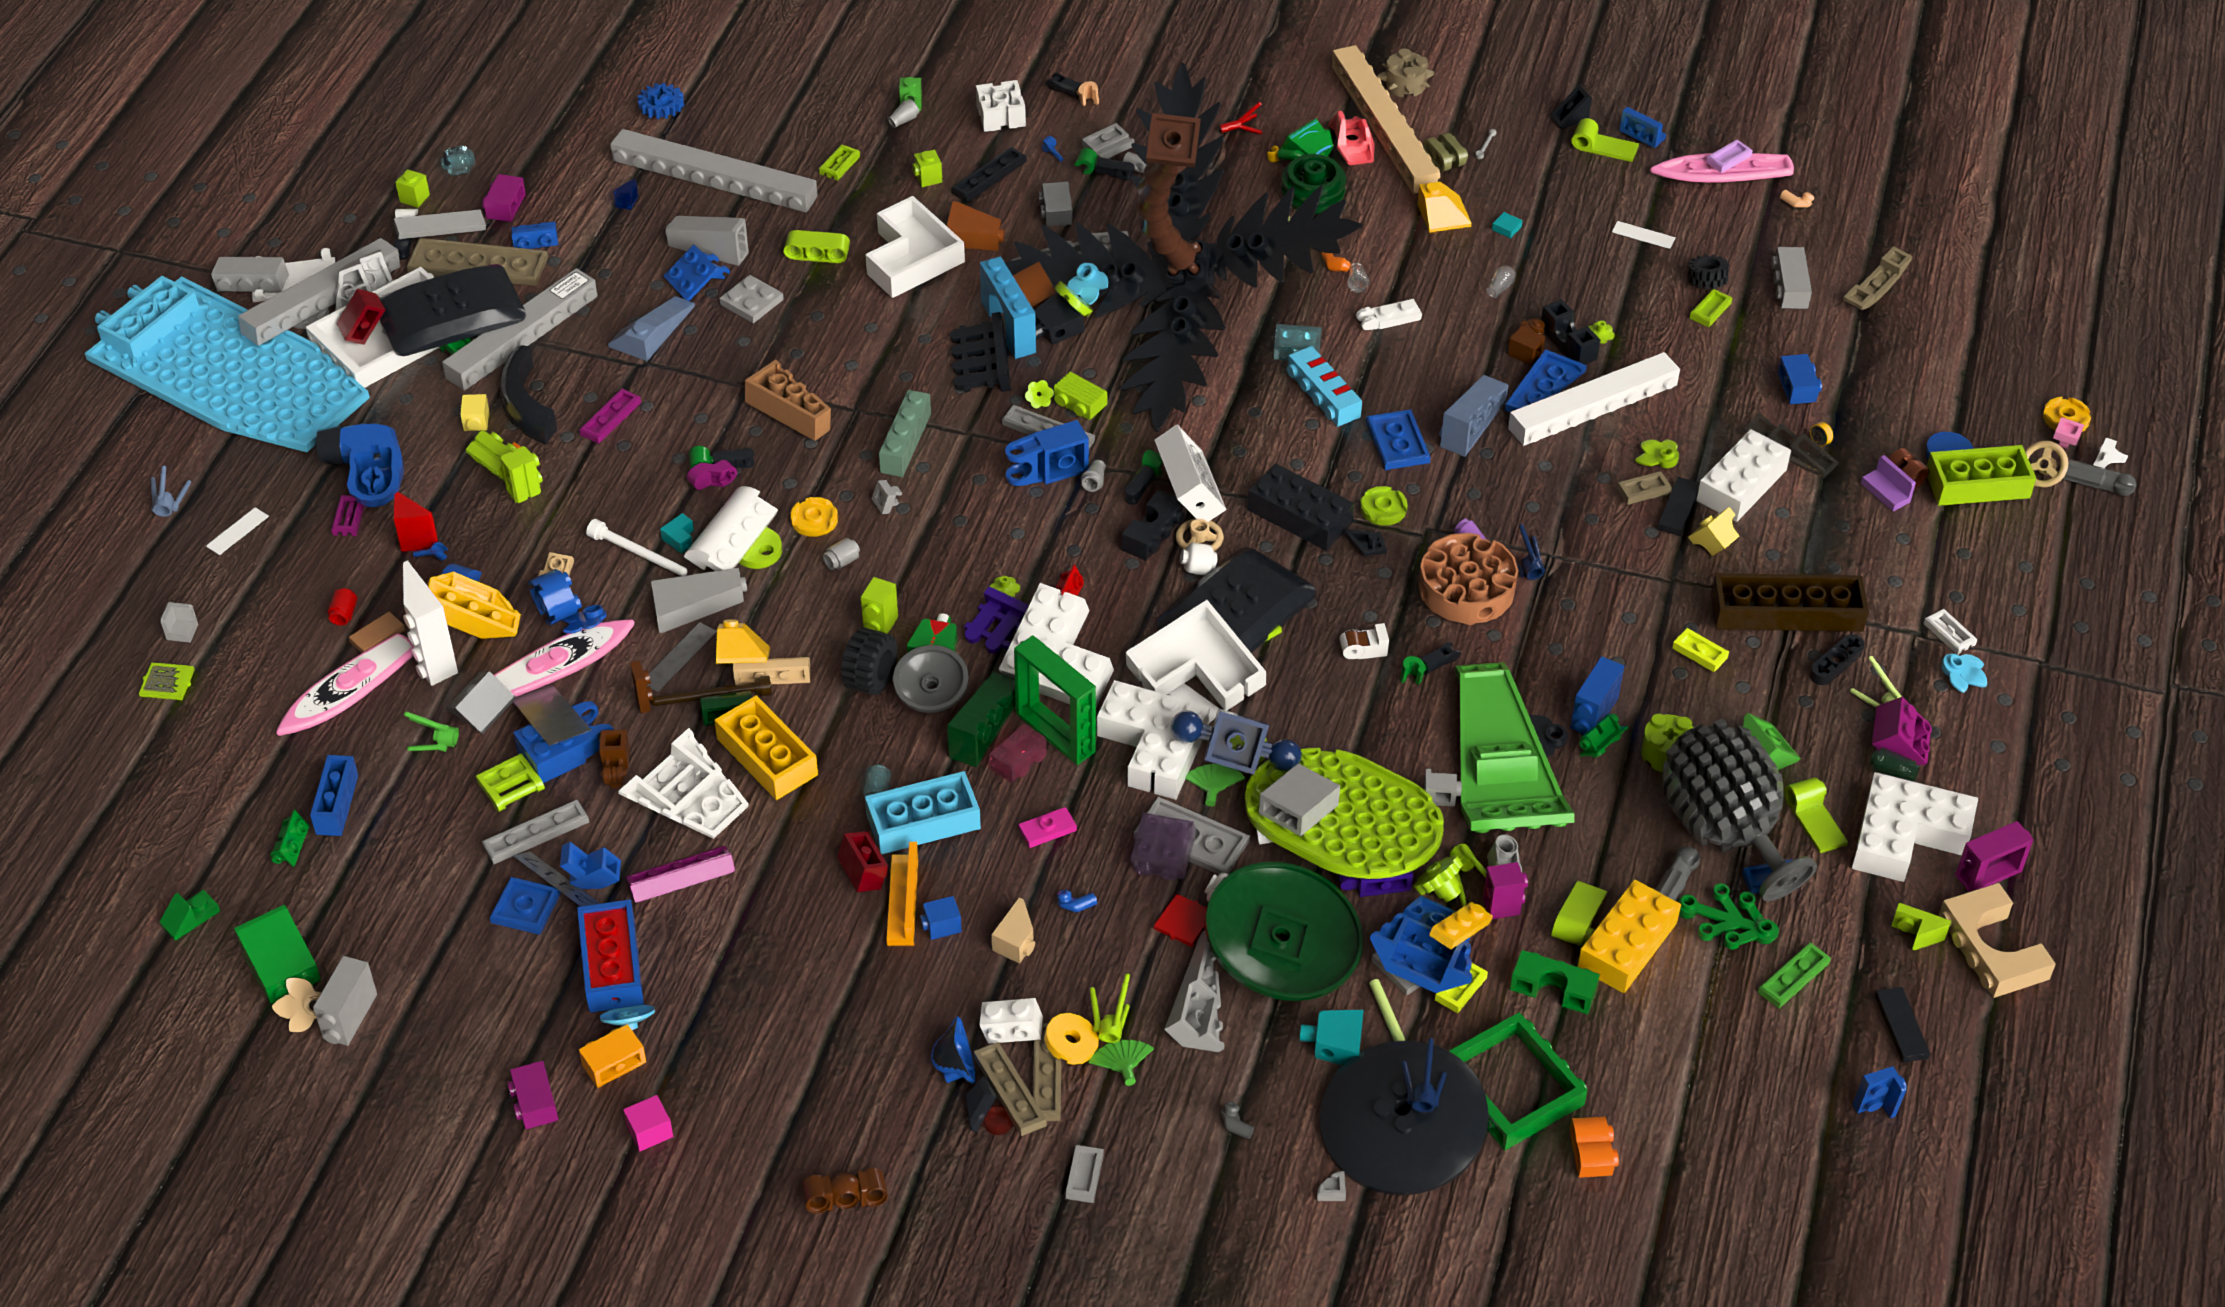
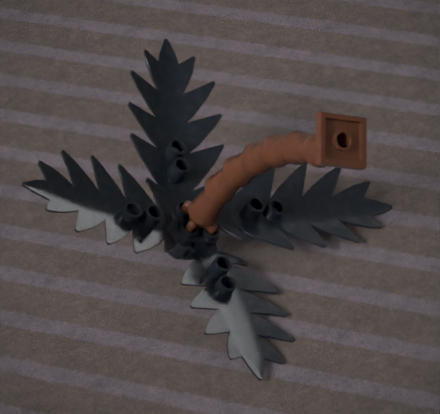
M1181 63L1171 90L1157 81L1154 83L1157 98L1164 114H1150L1141 109H1136L1141 121L1149 131L1148 147L1136 143L1131 144L1137 155L1146 164L1144 169L1145 177L1141 178L1132 175L1131 179L1137 187L1140 196L1136 208L1141 217V229L1150 238V242L1147 245L1151 258L1126 234L1108 223L1107 229L1113 252L1112 257L1106 247L1079 222H1076L1075 225L1082 256L1060 235L1047 226L1042 225L1041 228L1052 257L1031 245L1016 241L1014 245L1021 259L1005 263L1013 276L1040 262L1054 289L1059 281L1068 286L1069 281L1077 276V269L1081 264H1094L1098 271L1105 273L1108 278V287L1099 290L1098 298L1106 292L1108 293L1095 314L1096 317L1116 311L1141 298L1143 295L1145 296L1139 304L1142 307L1154 300L1158 302L1171 300L1145 318L1131 331L1132 335L1163 332L1155 335L1124 357L1125 361L1157 358L1132 375L1120 387L1121 390H1126L1154 382L1138 400L1132 413L1138 414L1151 409L1152 422L1156 432H1159L1172 408L1183 413L1186 411V393L1182 380L1203 387L1207 386L1202 370L1191 355L1218 357L1219 355L1211 341L1199 330L1226 329L1220 313L1212 301L1207 298H1221L1219 291L1213 286L1216 281L1215 272L1223 281H1226L1228 268L1241 281L1257 288L1259 261L1261 266L1273 278L1283 283L1285 255L1299 268L1312 274L1314 268L1310 248L1324 253L1339 254L1341 250L1337 240L1350 235L1363 226L1356 221L1340 218L1346 204L1345 199L1329 206L1314 219L1323 191L1322 185L1309 195L1289 220L1295 188L1291 187L1269 214L1264 224L1263 220L1269 196L1267 192L1249 208L1233 230L1235 217L1231 216L1221 229L1216 243L1208 244L1201 240H1195L1191 243V240H1194L1200 234L1211 217L1208 213L1198 219L1215 193L1224 170L1220 169L1200 180L1199 178L1204 174L1219 151L1224 137L1221 136L1198 148L1214 122L1221 103L1217 102L1196 118L1204 96L1206 78L1203 77L1192 87L1190 76L1184 63Z

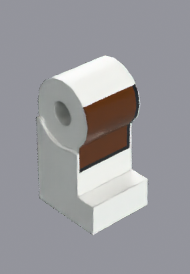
M1384 623L1375 624L1374 629L1348 630L1340 635V644L1345 658L1365 659L1384 657L1388 654L1389 638Z

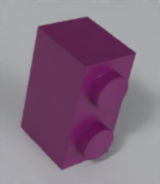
M497 175L495 181L490 184L487 196H484L482 201V207L485 209L487 219L512 222L526 195L522 177Z
M1518 862L1487 867L1482 900L1486 911L1493 915L1492 919L1517 916L1521 913L1522 904L1525 903L1524 889L1528 887V879L1526 873L1521 872Z
M540 1061L510 1069L513 1080L508 1082L511 1098L517 1097L518 1103L513 1104L517 1120L523 1119L525 1129L558 1121L544 1062Z

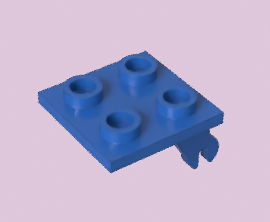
M693 244L666 272L664 277L685 300L690 301L711 278L725 279L722 274L724 272L730 274V270L727 266L720 267L712 263V260L718 262L719 258L715 254L709 255L702 252Z

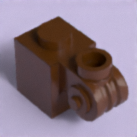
M1541 319L1523 320L1519 329L1508 338V355L1532 366L1543 353L1545 323Z
M601 730L599 749L603 767L601 777L605 785H609L611 788H619L623 785V780L627 776L626 769H629L630 747L627 730Z

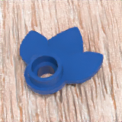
M601 605L588 606L583 611H579L562 620L569 623L563 629V632L573 634L582 629L594 628L603 622V619L607 616L606 611L603 610Z

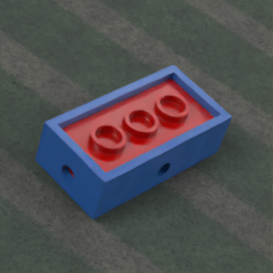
M631 899L577 907L585 992L589 1012L644 1005L635 918Z

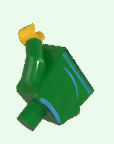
M1315 118L1288 135L1281 146L1282 149H1279L1278 146H1273L1271 148L1272 152H1267L1268 161L1272 163L1278 162L1280 159L1293 161L1295 158L1307 154H1319L1328 157L1334 147L1330 130L1323 128Z

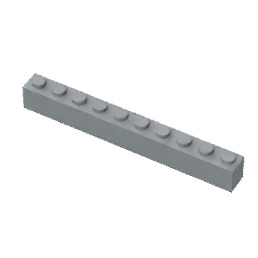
M622 129L611 143L612 158L615 162L807 213L818 197L817 184L814 179Z

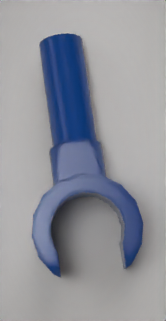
M1047 136L1043 140L1042 150L1044 152L1050 151L1059 162L1063 161L1064 158L1054 148L1057 145L1056 140L1052 136Z
M435 542L431 548L413 551V556L434 555L442 561L447 558V555L443 552L447 551L448 548L440 542Z

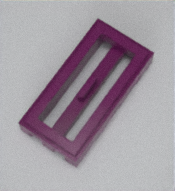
M341 495L331 529L333 535H338V532H342V536H347L348 533H351L352 536H357L365 506L357 503L350 526L357 502L351 495ZM347 501H350L349 507L346 512L344 525L341 526V521L345 511Z

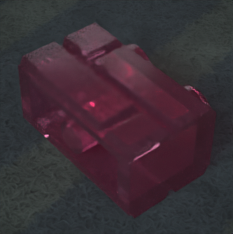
M1024 723L989 754L991 770L1002 775L1010 783L1014 782L1018 777H1024L1028 773L1030 766L1035 762H1041L1045 758L1047 753L1045 737L1037 731L1034 732L1031 727Z

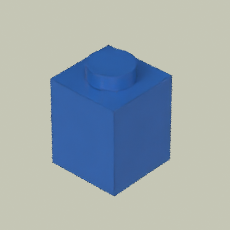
M954 896L923 903V915L919 916L923 931L928 930L931 940L962 932L961 915Z

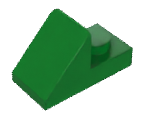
M202 890L187 901L179 893H175L160 920V925L176 941L219 913L220 908L205 890Z

